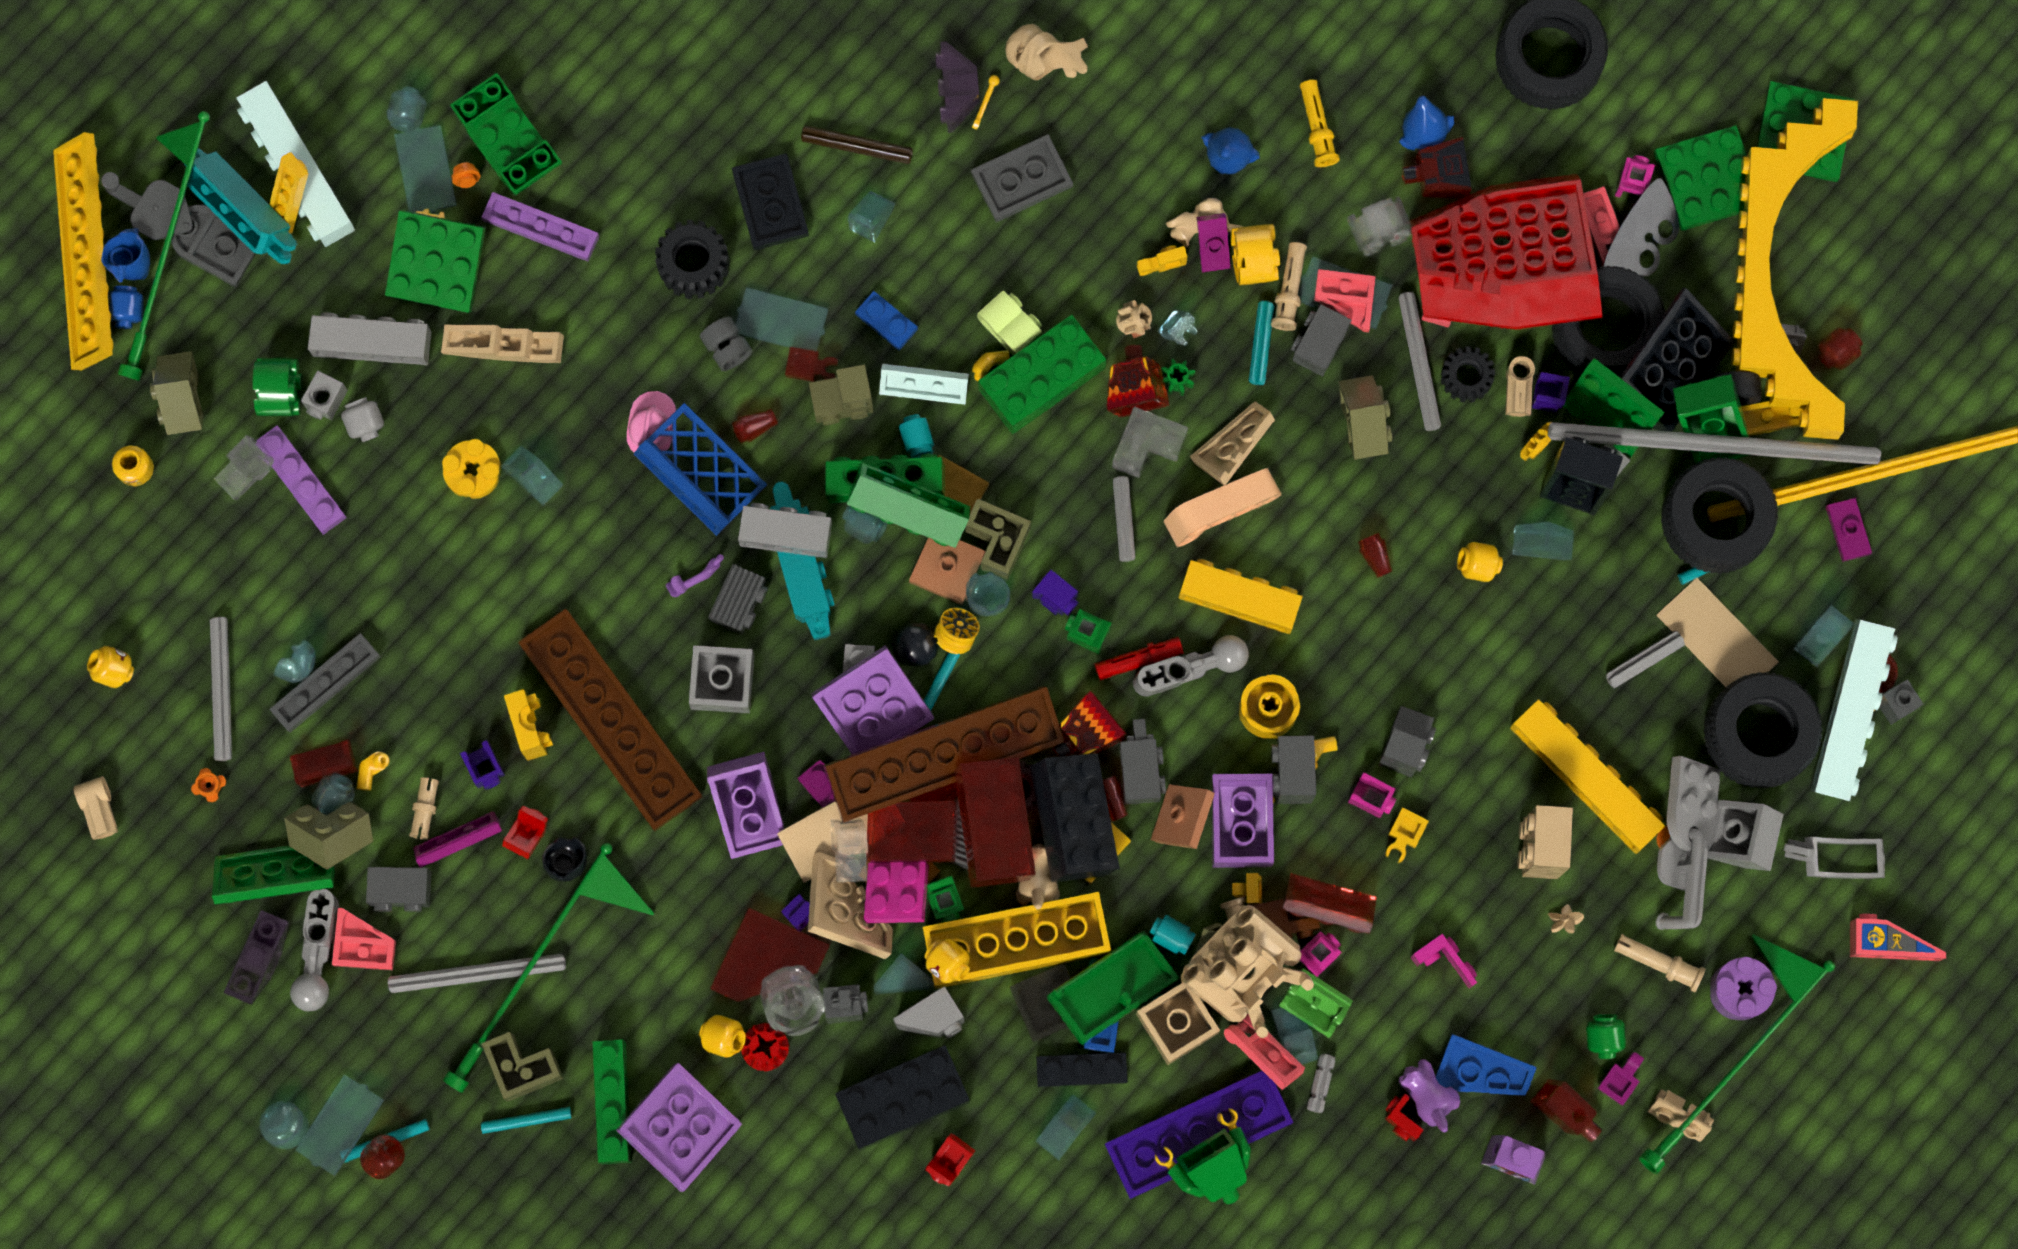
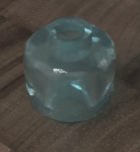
M404 87L403 90H397L391 94L386 117L395 129L411 132L422 125L427 102L417 89Z
M852 506L847 507L842 517L845 520V532L863 544H868L872 541L877 542L887 528V523L881 521L879 517L869 513L857 512Z
M337 773L322 777L311 797L312 804L316 810L328 815L348 802L352 803L356 795L352 787L353 783L347 777Z

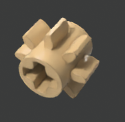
M1135 300L1124 303V308L1118 309L1119 314L1116 317L1119 330L1125 335L1132 334L1133 338L1145 335V330L1151 328L1152 314L1150 309L1143 303L1137 305Z

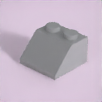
M1718 800L1715 832L1712 841L1707 846V858L1746 869L1771 871L1784 814L1765 804Z
M942 987L893 1018L899 1030L935 1038H941L945 1035L947 1039L962 1030L961 1024L964 1023L962 1013L945 987Z

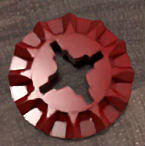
M762 1023L754 1025L745 1033L746 1040L741 1052L746 1063L752 1068L759 1071H771L778 1068L787 1058L789 1052L788 1039L778 1026ZM758 1036H761L766 1042L777 1040L770 1047L772 1058L769 1059L768 1055H765L764 1052L753 1054L760 1046Z

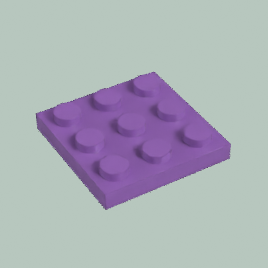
M886 645L811 693L812 698L851 754L911 734L935 719Z
M675 1063L616 1131L680 1192H684L740 1128L742 1123L679 1063Z

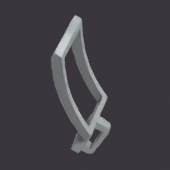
M1807 837L1805 842L1789 839L1788 843L1784 845L1785 857L1806 862L1808 877L1846 879L1885 878L1883 839ZM1817 843L1876 844L1878 873L1819 872Z

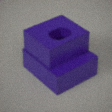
M798 894L781 911L799 933L808 925L810 903Z

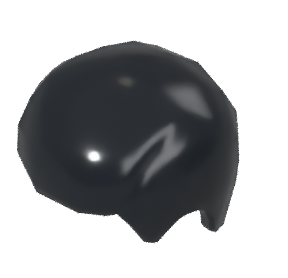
M915 622L903 626L894 635L892 642L894 657L904 666H924L936 657L939 649L937 637H934V629L924 623Z
M575 836L572 839L558 837L546 847L542 855L544 871L556 881L567 882L579 877L587 866L585 845Z

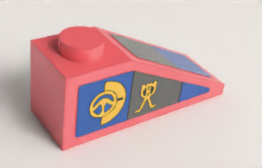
M1859 914V918L1850 921V957L1941 961L1946 959V952L1888 920L1877 919V914Z

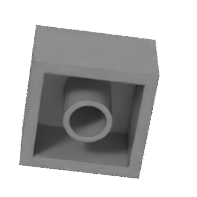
M693 646L689 693L691 710L750 713L755 657L753 650Z

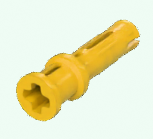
M1307 80L1302 82L1299 87L1302 92L1311 129L1309 143L1313 145L1316 156L1314 164L1319 168L1328 167L1340 161L1339 155L1335 153L1332 141L1334 133L1327 126L1317 80Z

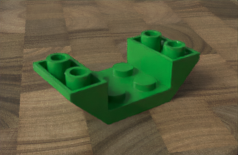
M497 73L450 104L469 137L501 181L515 196L563 164L546 139H542L520 109L513 94Z

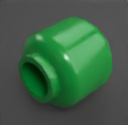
M1597 1014L1593 1016V1020L1587 1023V1048L1593 1053H1598V1058L1613 1059L1616 1058V1053L1625 1049V1024L1622 1020L1617 1019L1616 1014Z

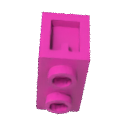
M1441 934L1410 957L1417 967L1422 963H1425L1428 967L1442 957L1439 954V951L1442 950L1469 989L1477 984L1475 970L1469 962L1463 963L1457 953L1460 950L1451 937L1446 939Z

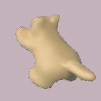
M1207 198L1195 206L1193 213L1184 212L1166 222V225L1169 228H1173L1170 233L1171 237L1187 248L1191 238L1198 233L1196 217L1225 213L1220 200ZM1225 213L1227 220V232L1231 233V229L1243 227L1241 225L1230 224L1227 214Z
M1036 844L1029 849L1024 848L1021 850L1020 861L1023 868V877L1016 891L1017 901L1025 906L1032 902L1035 909L1039 910L1044 902L1059 900L1057 882H1051L1045 847L1041 844Z

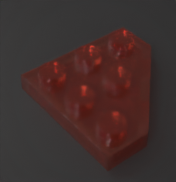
M749 908L710 989L736 1002H740L818 973L830 945Z

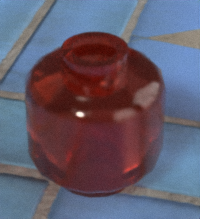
M1838 327L1819 342L1821 354L1818 357L1828 369L1834 367L1838 370H1844L1862 355L1861 346H1863V342L1851 328L1843 329Z
M379 1135L373 1138L360 1154L362 1168L369 1176L375 1179H386L392 1176L401 1167L405 1159L403 1146L396 1138L389 1135Z

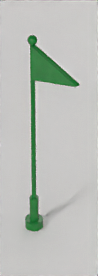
M201 111L198 114L199 122L156 137L160 143L187 166L140 330L135 333L127 364H120L117 374L138 381L142 377L143 370L139 369L138 366L147 338L145 331L204 125L210 119V115L206 111Z
M604 843L601 845L599 856L477 1044L473 1043L454 1073L451 1071L447 1072L442 1080L443 1082L461 1093L464 1092L469 1084L464 1079L484 1050L481 1048L482 1043L487 1040L580 895L654 915L653 911L607 859L606 855L612 852L611 844Z
M1754 934L1751 936L1793 1002L1679 1128L1674 1127L1654 1151L1647 1148L1642 1153L1639 1160L1645 1168L1654 1174H1658L1665 1166L1663 1158L1684 1136L1683 1131L1826 973L1832 972L1835 969V963L1832 960L1825 961L1822 968Z

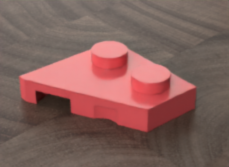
M1318 269L1314 300L1351 319L1352 325L1363 332L1369 333L1376 276Z
M338 908L332 965L393 971L396 940L345 909Z

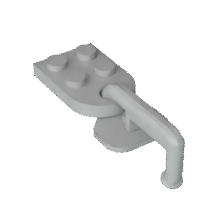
M1683 756L1672 757L1667 809V827L1671 837L1660 847L1657 863V873L1660 881L1665 885L1685 891L1683 916H1669L1667 913H1660L1655 922L1656 927L1660 930L1696 928L1701 923L1708 856L1707 846L1713 839L1716 826L1720 770Z

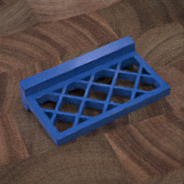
M685 403L634 452V455L716 536L743 510V506H747L767 486ZM682 413L692 421V431H676V419ZM672 424V431H665ZM659 436H672V451H661L653 442ZM676 436L692 437L693 452L677 451ZM697 437H708L713 442V452H697ZM677 456L693 457V472L681 471L677 467ZM697 457H713V472H698ZM718 457H728L733 462L734 473L718 472ZM698 477H713L714 492H703L698 487ZM718 477L734 478V493L718 492ZM738 478H749L757 487L751 493H739ZM719 497L734 498V510L728 516L719 508ZM739 498H745V499L739 504Z

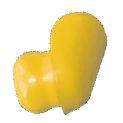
M1009 350L984 353L973 365L972 372L974 373L975 380H980L994 366H1000L1010 359Z
M1335 736L1314 740L1315 770L1318 767L1317 761L1322 753L1338 750Z
M375 752L362 760L359 766L356 789L371 791L373 776L389 765L390 759L386 753Z

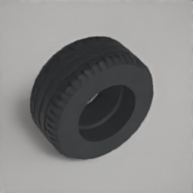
M1717 457L1716 459L1710 458L1702 462L1699 461L1679 475L1664 499L1661 523H1663L1662 530H1664L1663 534L1666 537L1667 543L1670 544L1669 547L1674 550L1673 552L1678 555L1680 560L1682 559L1684 563H1688L1691 567L1703 570L1704 572L1728 573L1729 571H1736L1749 565L1750 562L1754 561L1763 552L1776 530L1778 504L1769 482H1766V478L1761 476L1759 471H1756L1754 467H1749L1747 463L1744 464L1743 461ZM1719 491L1739 501L1746 517V525L1742 533L1731 540H1718L1701 531L1694 520L1692 510L1696 499L1705 492Z
M1752 673L1730 683L1714 699L1707 711L1708 714L1704 722L1705 746L1708 749L1707 752L1710 754L1711 760L1714 761V765L1726 777H1730V780L1751 788H1772L1795 778L1812 762L1821 744V733L1823 732L1821 727L1822 721L1820 720L1821 715L1818 713L1819 709L1816 707L1815 701L1811 699L1812 696L1808 695V691L1803 689L1796 681L1783 677L1780 674L1776 675V673ZM1754 704H1761L1773 708L1783 717L1788 727L1789 740L1781 753L1772 757H1763L1752 753L1742 744L1737 733L1736 723L1738 716L1745 708Z

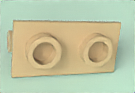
M1661 1089L1648 1113L1654 1115L1662 1123L1679 1128L1697 1106L1691 1103L1686 1112L1682 1109L1686 1101L1685 1099L1672 1093L1670 1090L1665 1092ZM1702 1110L1683 1133L1686 1137L1701 1142L1711 1131L1714 1119L1710 1117V1113Z

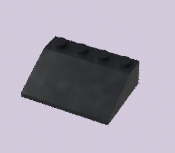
M1682 287L1620 375V378L1664 411V414L1653 429L1672 432L1680 421L1673 389L1709 380L1735 341L1689 290Z

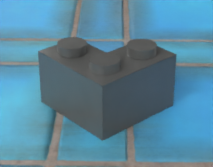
M1401 706L1397 712L1378 765L1412 777L1416 770L1421 772L1430 750L1425 749L1426 744H1431L1436 732V728L1432 727L1434 718Z
M1278 736L1276 745H1271L1272 762H1277V772L1272 775L1273 796H1276V804L1312 803L1316 796L1314 736Z

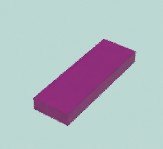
M495 811L415 846L413 851L419 867L422 868L501 832V826Z

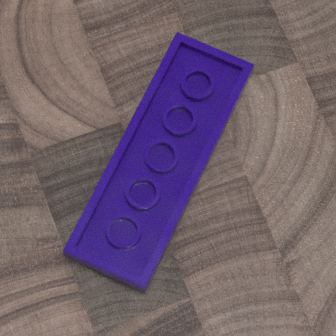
M1260 1071L1105 1143L1104 1145L1129 1199L1173 1180L1167 1173L1169 1169L1166 1166L1159 1165L1155 1160V1154L1161 1161L1169 1159L1170 1155L1163 1148L1164 1146L1171 1149L1173 1161L1177 1164V1157L1223 1129L1229 1132L1228 1127L1221 1125L1217 1119V1114L1221 1113L1226 1123L1230 1122L1232 1115L1228 1108L1236 1111L1238 1115L1236 1125L1241 1127L1248 1144L1293 1124L1294 1122L1276 1084L1263 1071Z

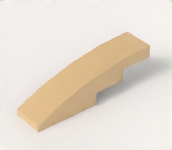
M445 325L441 353L502 361L561 363L564 335L560 332H532L529 329L501 328L498 325Z

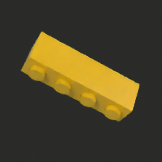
M1197 559V562L1190 561L1179 599L1290 635L1303 597L1297 595V590L1287 586H1281L1280 589L1269 586V581L1259 577H1253L1252 580L1242 577V573L1235 569L1225 568V571L1214 568V564L1207 560Z

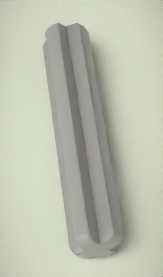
M1118 476L1113 479L1119 559L1122 562H1130L1135 560L1129 478Z
M1677 631L1672 632L1607 672L1605 675L1607 682L1613 688L1620 686L1685 645L1683 637Z

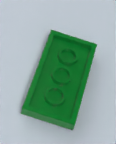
M290 846L215 856L212 887L214 905L334 887V866L325 869Z

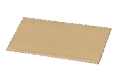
M1698 578L1692 581L1656 615L1672 632L1677 631L1683 637L1685 646L1725 687L1745 675L1769 672L1779 662Z
M834 801L783 829L777 835L802 881L805 883L812 877L813 857L818 852L845 861L892 835L897 830L903 829L907 824L896 804L843 822Z

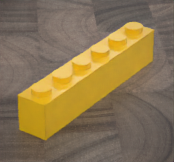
M1538 699L1513 723L1510 729L1637 854L1665 827L1661 822L1663 820L1662 816L1654 808L1650 807L1648 809L1640 801L1642 799L1641 795L1633 787L1629 786L1627 788L1619 780L1621 778L1620 774L1611 765L1605 766L1598 759L1599 753L1590 744L1584 745L1577 738L1578 732L1569 723L1563 724L1556 717L1557 711L1548 702L1542 703Z

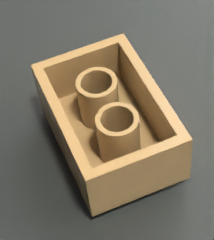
M1536 805L1524 817L1523 822L1520 821L1519 839L1524 841L1522 851L1518 852L1517 867L1522 869V877L1558 879L1570 868L1573 808Z

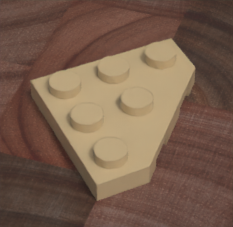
M818 852L813 857L808 932L883 959L888 958L892 954V927L889 923H866L864 920L866 891L863 886L858 887L849 875L851 870L845 861Z

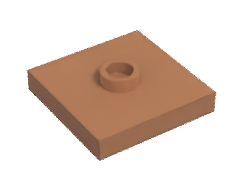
M928 537L909 579V583L963 606L986 551L959 540L956 548L949 545L942 546Z
M1169 784L1151 840L1160 844L1197 849L1215 793L1208 789Z

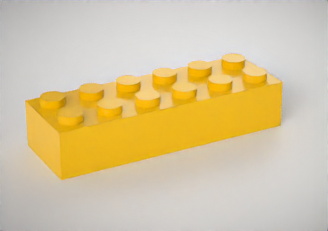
M1099 892L1045 902L1039 910L1035 909L1034 905L923 927L927 949L938 939L941 941L951 939L967 951L970 958L968 963L970 970L961 981L955 980L952 983L946 984L932 974L935 989L1104 956L1111 952Z

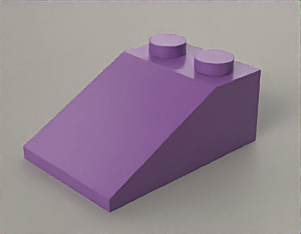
M765 752L708 766L707 779L731 859L782 846L783 844L777 833L785 829Z
M1213 774L1212 792L1215 794L1212 801V868L1272 867L1274 863L1272 774Z

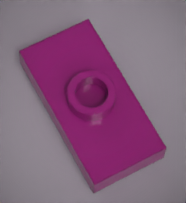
M1225 213L1196 217L1201 271L1209 272L1231 269Z
M1856 498L1827 505L1825 508L1842 562L1871 555L1872 550Z

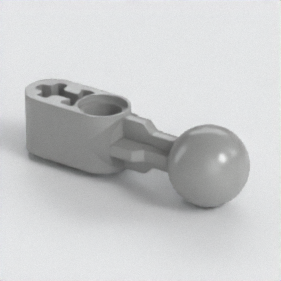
M1223 636L1214 643L1212 650L1203 654L1192 652L1143 667L1135 675L1133 687L1139 695L1151 696L1201 678L1206 671L1214 668L1228 673L1239 671L1248 661V647L1237 636ZM1171 665L1178 666L1182 671V678L1172 677L1169 667ZM1160 674L1161 678L1157 679L1151 686L1149 683L1144 684L1143 679L1145 677L1152 679Z
M327 889L314 890L308 896L303 925L304 943L302 958L305 961L304 974L295 979L290 990V996L294 1005L308 1012L316 1011L323 1007L329 997L328 984L321 977L323 964L328 961L330 946L334 940L339 903L337 898ZM325 898L329 905L323 906L321 910L317 903H322ZM321 914L328 920L321 919ZM319 926L325 927V936L320 940H313V930Z

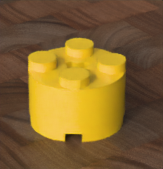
M1273 224L1231 229V246H1234L1232 260L1235 278L1239 285L1273 282L1279 279L1277 266L1280 265L1278 248H1273L1272 241H1275Z
M1274 674L1252 680L1244 689L1239 703V716L1245 728L1258 737L1269 739L1278 738V736L1288 732L1294 725L1300 710L1299 696L1294 685L1286 678ZM1271 701L1274 703L1273 708L1275 710L1267 712L1264 710V704L1267 705Z

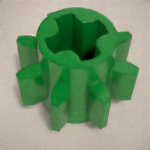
M1172 359L1169 369L1166 367L1161 368V373L1167 377L1162 378V381L1160 380V385L1168 386L1169 395L1175 391L1184 396L1186 386L1188 388L1194 387V382L1188 378L1195 375V370H1188L1186 360L1180 364ZM1177 373L1179 377H1183L1182 382H1178L1176 378H1173V374Z

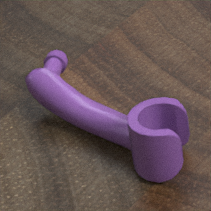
M719 554L716 558H712L703 571L685 581H682L680 575L672 577L671 582L666 584L670 595L678 597L685 593L688 588L711 577L720 567V562L724 559L723 555Z

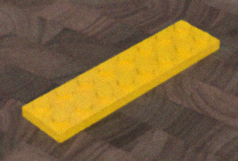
M85 132L53 150L71 370L80 371L113 355V340L110 329L111 313L108 305L109 286L106 282L105 266L101 262L104 248V230L101 222L102 204L99 199V174L96 163L97 147L94 134Z

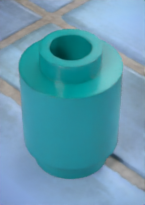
M919 414L905 417L903 423L899 425V430L906 453L910 454L911 458H920L922 454H933L932 447L934 442L927 419L920 418Z
M1165 915L1164 919L1157 917L1149 932L1154 935L1153 942L1176 954L1180 952L1184 955L1196 935L1189 931L1190 927L1168 915Z

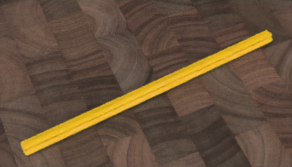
M2018 426L1880 461L1876 465L1869 464L1773 489V494L1776 496L1777 504L1782 505L2018 443ZM1736 499L1709 506L1707 509L1708 519L1712 523L1745 514L1743 507Z

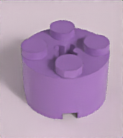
M1750 957L1733 959L1717 969L1711 978L1710 997L1713 1006L1723 1016L1734 1020H1747L1763 1013L1769 1008L1774 1000L1777 986L1772 973L1763 963ZM1744 983L1747 987L1746 993L1741 995L1738 992L1740 989L1739 985Z

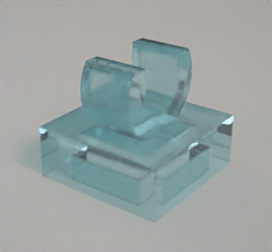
M1174 310L1159 328L1158 332L1165 339L1174 340L1179 345L1187 346L1188 342L1184 340L1183 334L1186 330L1190 334H1197L1196 327L1191 325L1195 319L1189 312Z

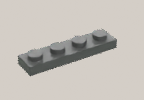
M360 633L269 710L286 730L291 733L381 656Z

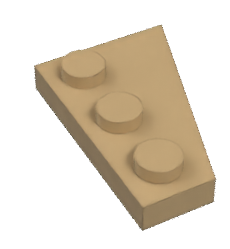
M1254 402L1194 452L1190 458L1196 466L1225 486L1275 419L1269 410Z

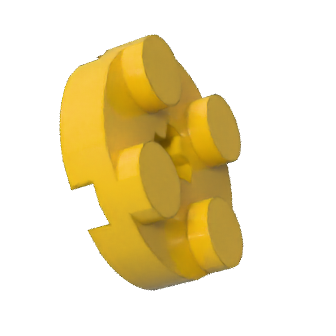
M478 439L460 442L448 451L442 461L443 477L448 487L456 495L478 499L490 494L497 487L502 465L492 447ZM469 463L473 465L479 464L480 466L476 469L478 474L475 476L471 473L466 475L464 473L467 469L466 465Z

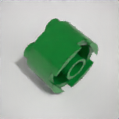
M257 358L253 368V390H256L257 399H253L257 416H294L301 414V400L297 398V390L303 389L302 373H298V359Z

